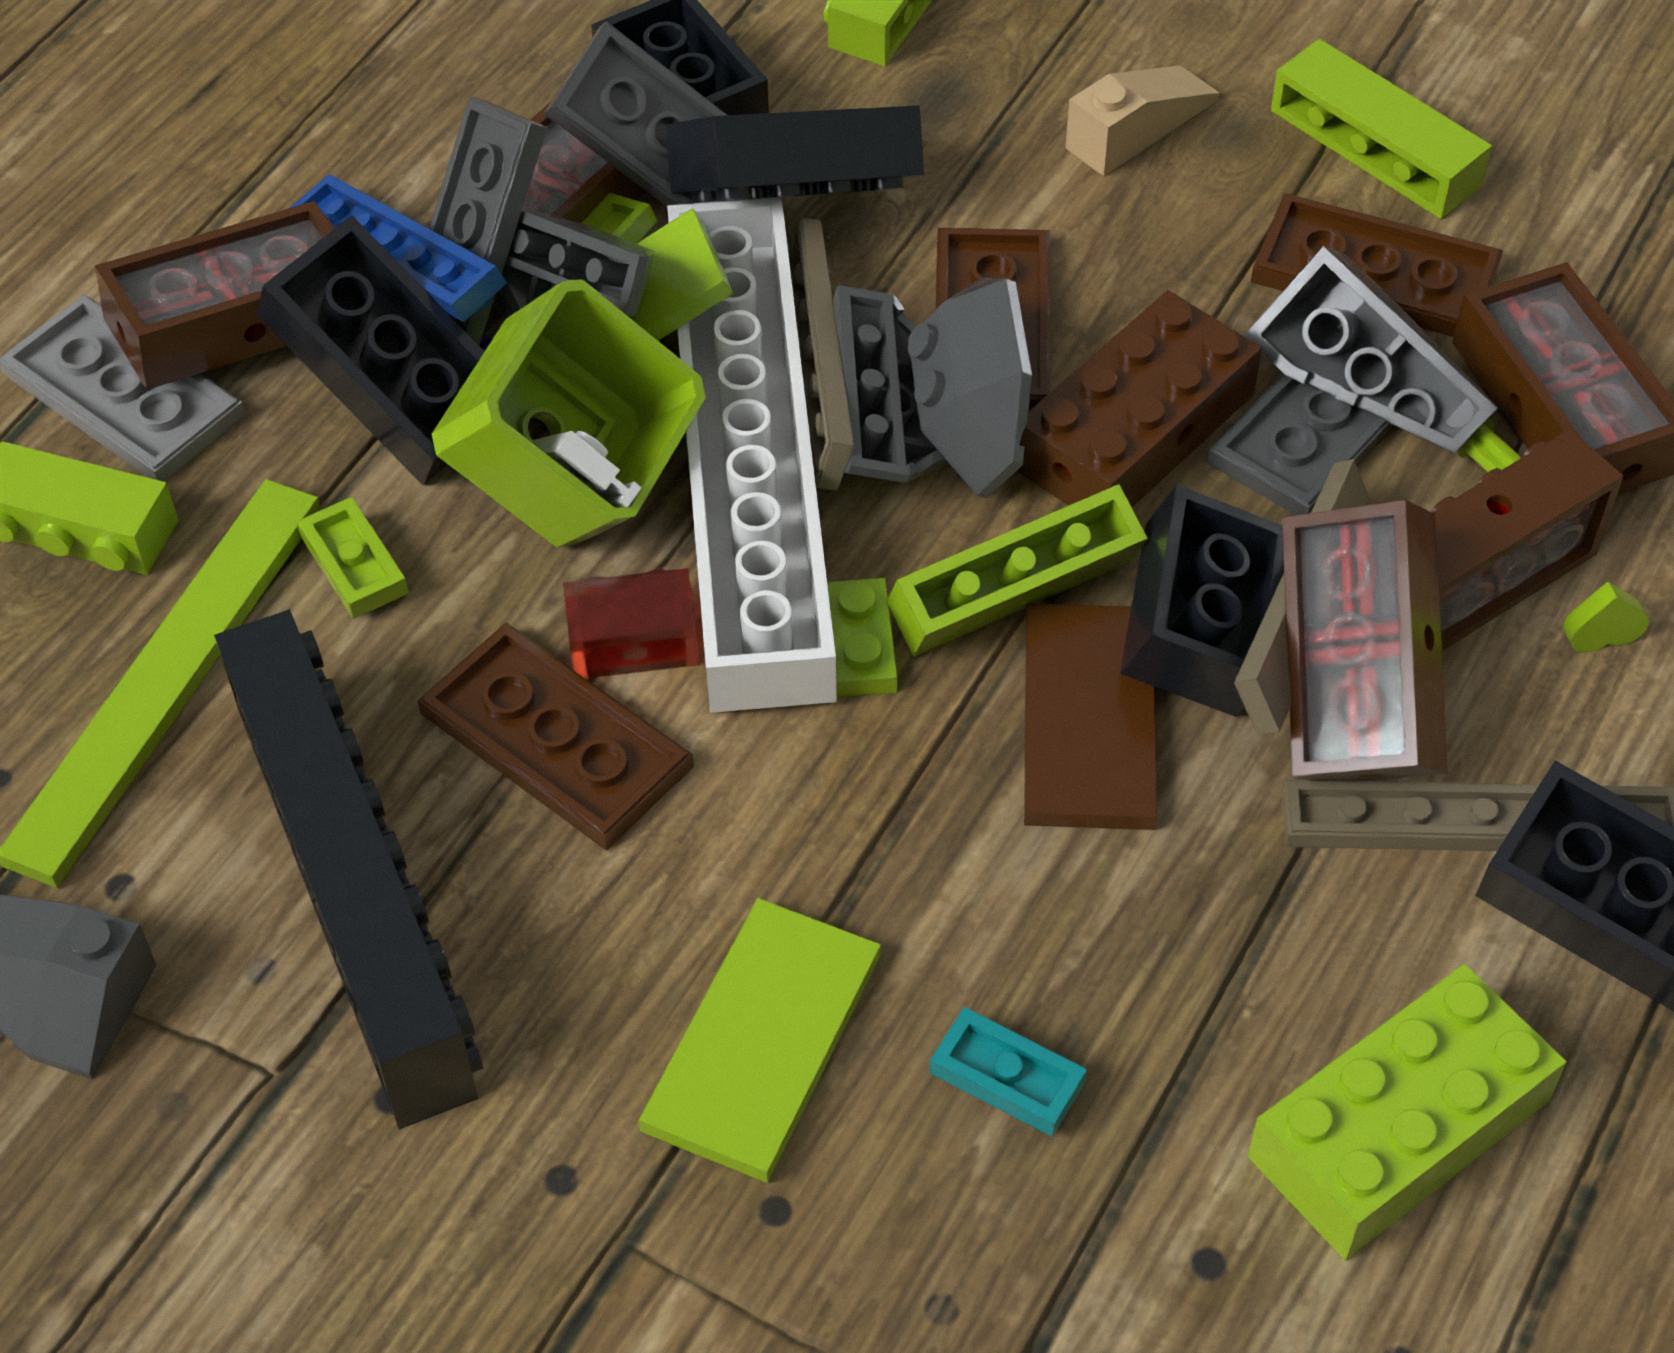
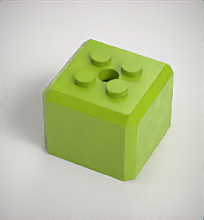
M583 279L560 282L505 319L434 429L432 438L436 455L556 548L572 546L637 515L704 402L706 394L701 375ZM530 418H537L544 422L551 436L568 431H573L575 434L577 431H582L603 444L608 450V455L605 458L620 469L615 478L622 484L636 482L642 487L628 508H615L534 445L528 432Z

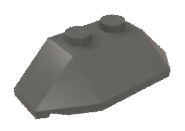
M523 207L502 272V276L507 284L497 293L509 316H511L560 282L583 279L632 319L641 307L655 251L582 223Z
M982 277L944 301L923 323L918 324L908 337V353L911 359L915 386L914 396L917 402L921 431L974 493L987 499L1023 465L1025 447L1020 446L1019 443L1028 420L1032 372L1016 282L1006 278Z
M838 285L834 294L833 306L854 443L844 472L907 483L948 463L920 428L918 407L914 396L915 386L912 365L908 353V337L916 325L903 314L905 308L895 295Z

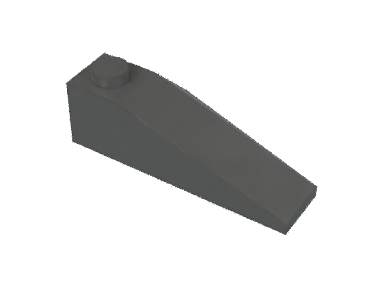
M1323 246L1244 335L1247 339L1262 347L1261 352L1286 376L1301 383L1309 384L1335 396L1336 399L1379 416L1395 426L1454 453H1457L1499 409L1374 280L1339 249Z
M0 895V1032L11 1039L14 1046L31 1060L93 1079L157 966L140 924L77 904Z

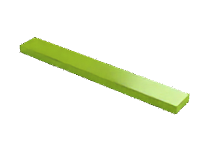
M268 479L263 481L0 847L1 867L58 889L219 658L220 652L214 635L242 625L302 539L297 521L321 510L317 496Z

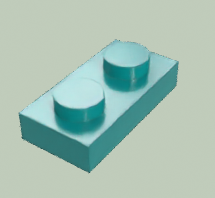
M964 1007L931 1057L929 1073L1053 1137L1086 1083L1087 1069Z

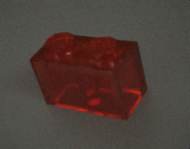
M688 568L674 570L656 569L640 574L606 578L590 577L580 581L563 582L573 670L584 678L700 665L697 626Z

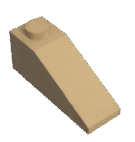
M1181 65L1107 74L1069 99L1066 149L1104 177L1217 102L1219 92Z

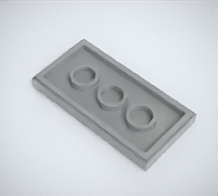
M83 294L0 357V370L3 375L143 475L160 481L167 480L246 416L242 401L201 373L146 390L104 321L102 306L86 294Z

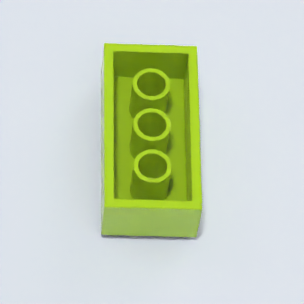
M1464 963L1257 1117L1247 1157L1334 1250L1347 1261L1550 1102L1567 1061Z

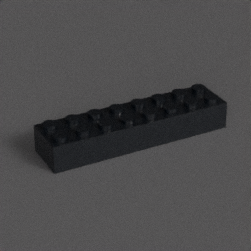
M289 609L215 634L217 646L240 717L398 1129L477 1100L478 1095L472 1073L483 1069V1064L473 1039L475 1030L462 996H455L449 980L452 978L446 956L439 940L432 939L427 926L429 919L416 884L410 885L405 873L407 865L395 832L393 830L389 832L383 819L386 815L373 779L367 780L362 768L365 764L352 728L346 729L341 717L344 715L339 696L332 679H326L322 670L324 663L312 631L299 633Z

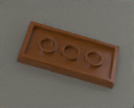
M1284 193L1254 264L1251 283L1284 291L1323 246L1339 249L1374 280L1420 328L1454 337L1464 294L1493 285L1503 250Z
M938 228L935 310L944 301L982 277L1006 278L1016 282L1032 372L1029 412L1051 392L1050 230Z
M1027 603L1024 825L1155 830L1157 790L1154 686L1120 674L1131 606Z
M507 622L417 700L420 714L606 851L694 767L692 753Z

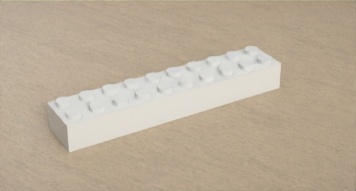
M782 197L667 205L669 222L691 208L700 216L733 290L732 295L678 328L680 359L701 375L706 394L704 402L686 430L709 712L837 702L836 654Z

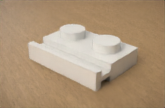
M568 431L531 441L615 508H628L642 488L636 482L622 484L615 477L620 469L605 458L608 455V450L597 439L585 432L577 431L575 434L573 431Z

